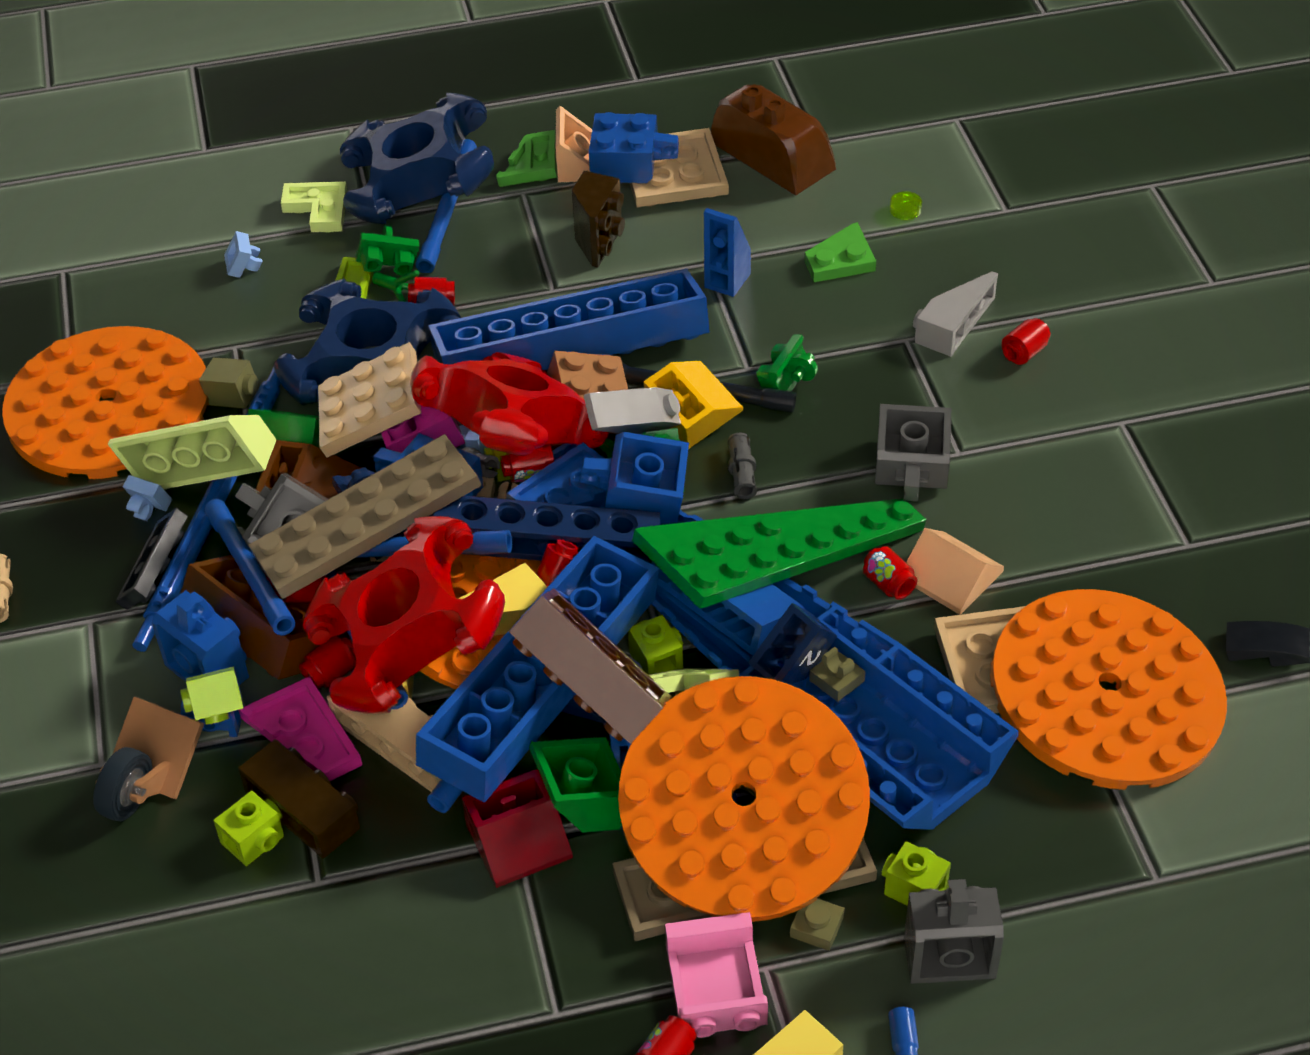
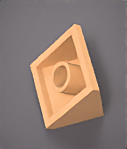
M561 106L556 109L555 148L558 182H577L583 171L590 172L589 146L592 129Z
M924 528L906 562L914 569V575L918 579L915 588L959 615L1004 571V566L946 532Z

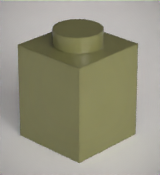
M213 357L199 379L204 394L208 396V403L211 406L246 408L259 387L258 378L249 360Z

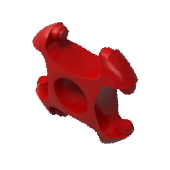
M495 352L481 361L470 360L454 364H443L431 356H424L416 363L411 373V394L419 405L435 408L456 419L465 427L478 434L484 446L493 450L524 456L532 453L534 449L549 444L569 443L580 445L584 442L589 448H596L604 443L610 433L592 430L585 400L567 385L549 377L546 371L542 370L540 363L530 359Z
M444 516L414 518L415 522L409 525L407 531L404 532L409 543L396 551L378 567L353 581L350 580L346 573L341 575L337 573L330 579H323L307 608L303 628L309 640L315 645H323L331 637L346 631L351 632L356 657L355 668L349 676L334 679L329 687L332 702L337 706L364 714L390 713L391 708L398 704V700L401 698L397 687L432 661L456 646L464 656L468 653L473 654L480 648L485 650L501 620L505 606V596L496 582L487 579L481 581L474 592L468 597L456 599L450 571L455 558L461 555L473 543V534L467 523L460 519Z

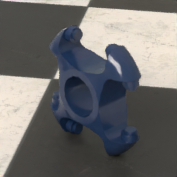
M447 93L446 97L440 98L436 102L437 108L426 110L407 119L385 124L383 120L372 122L366 120L360 124L341 145L340 155L342 163L347 168L371 165L370 178L364 187L346 192L343 198L345 209L363 221L386 224V220L392 218V215H395V211L448 192L450 196L455 195L457 197L463 194L466 197L470 196L494 169L492 151L486 146H480L472 151L461 154L462 142L465 136L478 129L487 119V110L484 104L470 96Z
M344 278L313 290L302 298L299 308L300 319L306 323L319 322L326 325L309 354L304 358L296 359L292 354L284 353L275 361L274 370L284 389L302 406L307 405V403L313 404L319 401L318 385L322 384L329 377L339 376L352 370L361 362L373 360L383 355L390 348L400 347L408 342L415 349L418 359L425 346L431 341L428 325L458 319L461 316L452 302L434 288L423 290V292L419 291L417 303L375 301L361 298V286L356 285L355 282H347ZM369 346H377L371 349H363Z

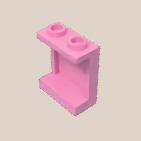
M750 912L665 924L666 950L677 1015L692 1026L698 1038L708 1037L720 1031L734 1029L738 1031H751L759 1026L768 1025L767 997L763 994L753 945V925Z

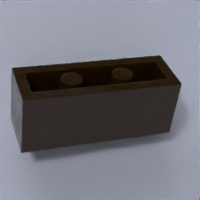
M274 739L238 767L245 792L249 793L252 790L262 800L270 799L282 813L280 822L322 859L360 829L356 813L358 806L355 800L347 792L342 791L339 793L332 787L331 782L321 770L316 769L313 771L307 766L303 757L295 748L290 747L287 749L277 739Z

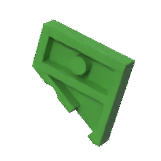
M550 130L526 134L519 143L518 149L513 151L508 158L509 167L505 172L499 171L496 178L499 187L557 178L556 131Z
M858 222L849 225L805 252L804 262L813 282L876 271V259Z

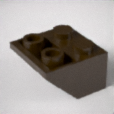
M583 171L572 188L575 240L590 264L598 268L604 257L610 255L617 236L620 237L624 231L625 219L621 217L624 194L620 192L619 178Z

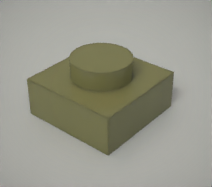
M817 898L810 905L797 911L790 928V937L830 951L843 921L845 908Z

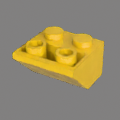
M701 361L671 362L644 381V388L657 387L673 390L680 403L679 417L681 424L671 428H678L679 439L683 442H689L688 449L743 411V406Z

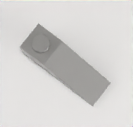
M991 271L932 298L924 309L918 310L914 317L913 328H916L915 343L951 357L995 299L998 273Z
M653 387L594 392L583 395L591 429L595 431L629 432L642 435L643 431L663 430L681 424L679 417L680 403L673 390Z

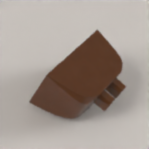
M746 84L722 98L718 103L710 130L715 145L795 196L836 170V162L831 144L821 123L812 115L765 87Z

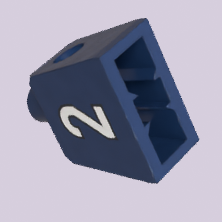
M791 603L748 663L765 678L793 684L805 680L809 676L810 670L819 663L822 656L836 640L837 635L809 611ZM778 663L784 664V666L781 668Z

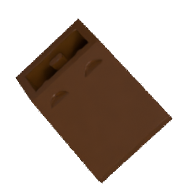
M276 440L256 490L261 492L264 486L272 489L280 475L287 473L322 496L330 499L338 494L332 485V477L337 475L349 476L354 470L361 469V467L335 455L326 457L320 448L312 444Z

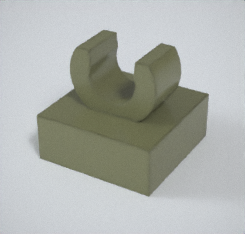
M834 647L822 656V661L810 670L809 681L838 702L865 681V670Z

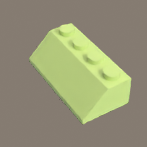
M229 415L113 438L109 440L108 445L132 476L159 484L163 489L265 471L275 446L276 438L259 415Z

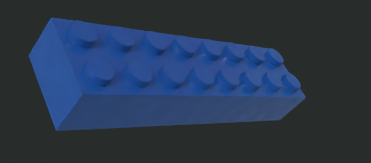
M687 268L428 325L434 359L440 363L454 364L461 361H481L495 352H501L540 363L542 370L549 368L554 350L598 355L629 354L635 349L649 346L660 347L667 342L680 339L690 340L699 335L710 333L707 298Z
M593 536L541 595L554 588L617 645L655 600L659 568ZM509 631L416 734V766L484 803L528 752L530 743L538 740L576 694L565 683L561 686L554 683L543 672L545 665L534 655L529 658L520 652L512 642L515 637Z

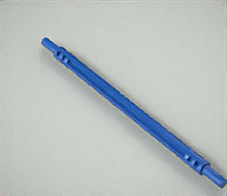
M274 367L267 381L261 383L249 409H272L280 393L279 386L281 384ZM238 476L211 481L143 614L145 620L132 644L133 648L137 651L145 652L155 634L152 626L155 613L179 595L183 587L188 565L195 563L213 527L204 511L206 504L213 499H220L225 503Z

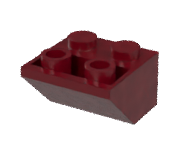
M538 769L503 781L485 803L471 795L462 797L466 826L496 888L573 858L559 812L553 806Z

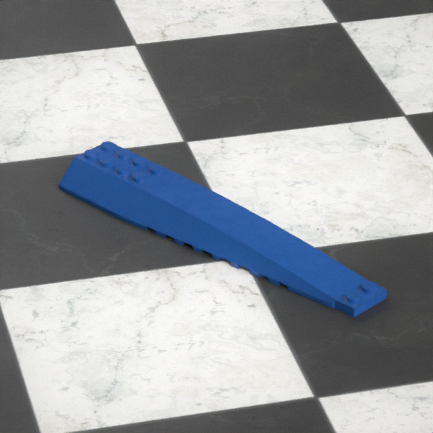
M564 443L552 451L554 461L578 445ZM605 501L590 506L604 508ZM680 508L677 523L703 520L697 515H687ZM789 578L773 583L774 586L804 606L805 610L813 614L837 635L836 640L828 651L836 647L840 653L847 658H851L855 664L865 670V681L838 702L810 682L809 676L805 680L790 685L817 698L829 707L848 728L865 762L870 787V802L903 828L932 830L990 783L1017 739L1019 732L1017 729L896 640L864 620L857 622L848 616V610L834 601L829 604L819 598L817 591L805 584L802 587ZM657 584L656 598L651 605L718 669H739V676L765 678L748 663L752 658L750 653ZM778 663L781 668L784 666V664Z

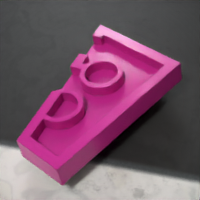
M310 676L239 710L243 721L271 742L277 739L287 749L290 747L295 748L301 754L307 766L313 771L316 769L321 770L329 781L362 766L360 754Z

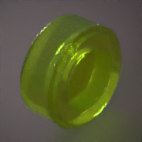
M902 191L891 197L890 212L894 217L900 220H912L921 214L922 199L916 193Z

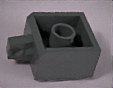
M880 404L875 484L904 486L903 501L918 502L919 487L947 489L950 466L952 408Z
M287 473L280 475L272 489L264 486L261 492L244 483L235 497L251 507L247 515L254 519L242 537L249 543H252L329 499Z
M966 879L948 880L946 890L944 891L924 889L919 892L909 893L904 944L911 984L997 978L1004 930L996 887H967Z

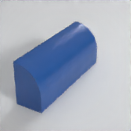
M659 568L657 581L659 586L752 656L791 603L804 609V606L773 584L699 609Z

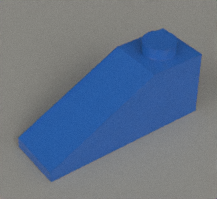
M706 208L704 211V288L734 297L751 274V248L737 217Z

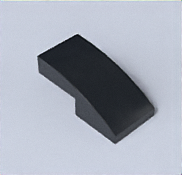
M1271 621L1227 622L1226 653L1229 661L1269 657L1272 667L1310 663V628Z

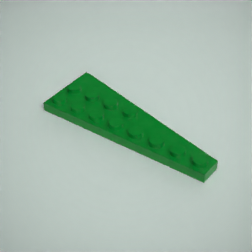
M903 498L640 527L635 529L632 541L699 609L918 533L923 531L927 519L914 509L910 503L903 501Z

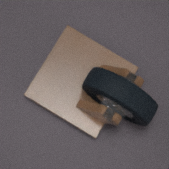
M133 697L113 754L100 769V774L96 780L93 796L95 810L100 815L111 820L123 821L129 818L149 796L160 793L177 799L205 723L195 721V719L141 698Z

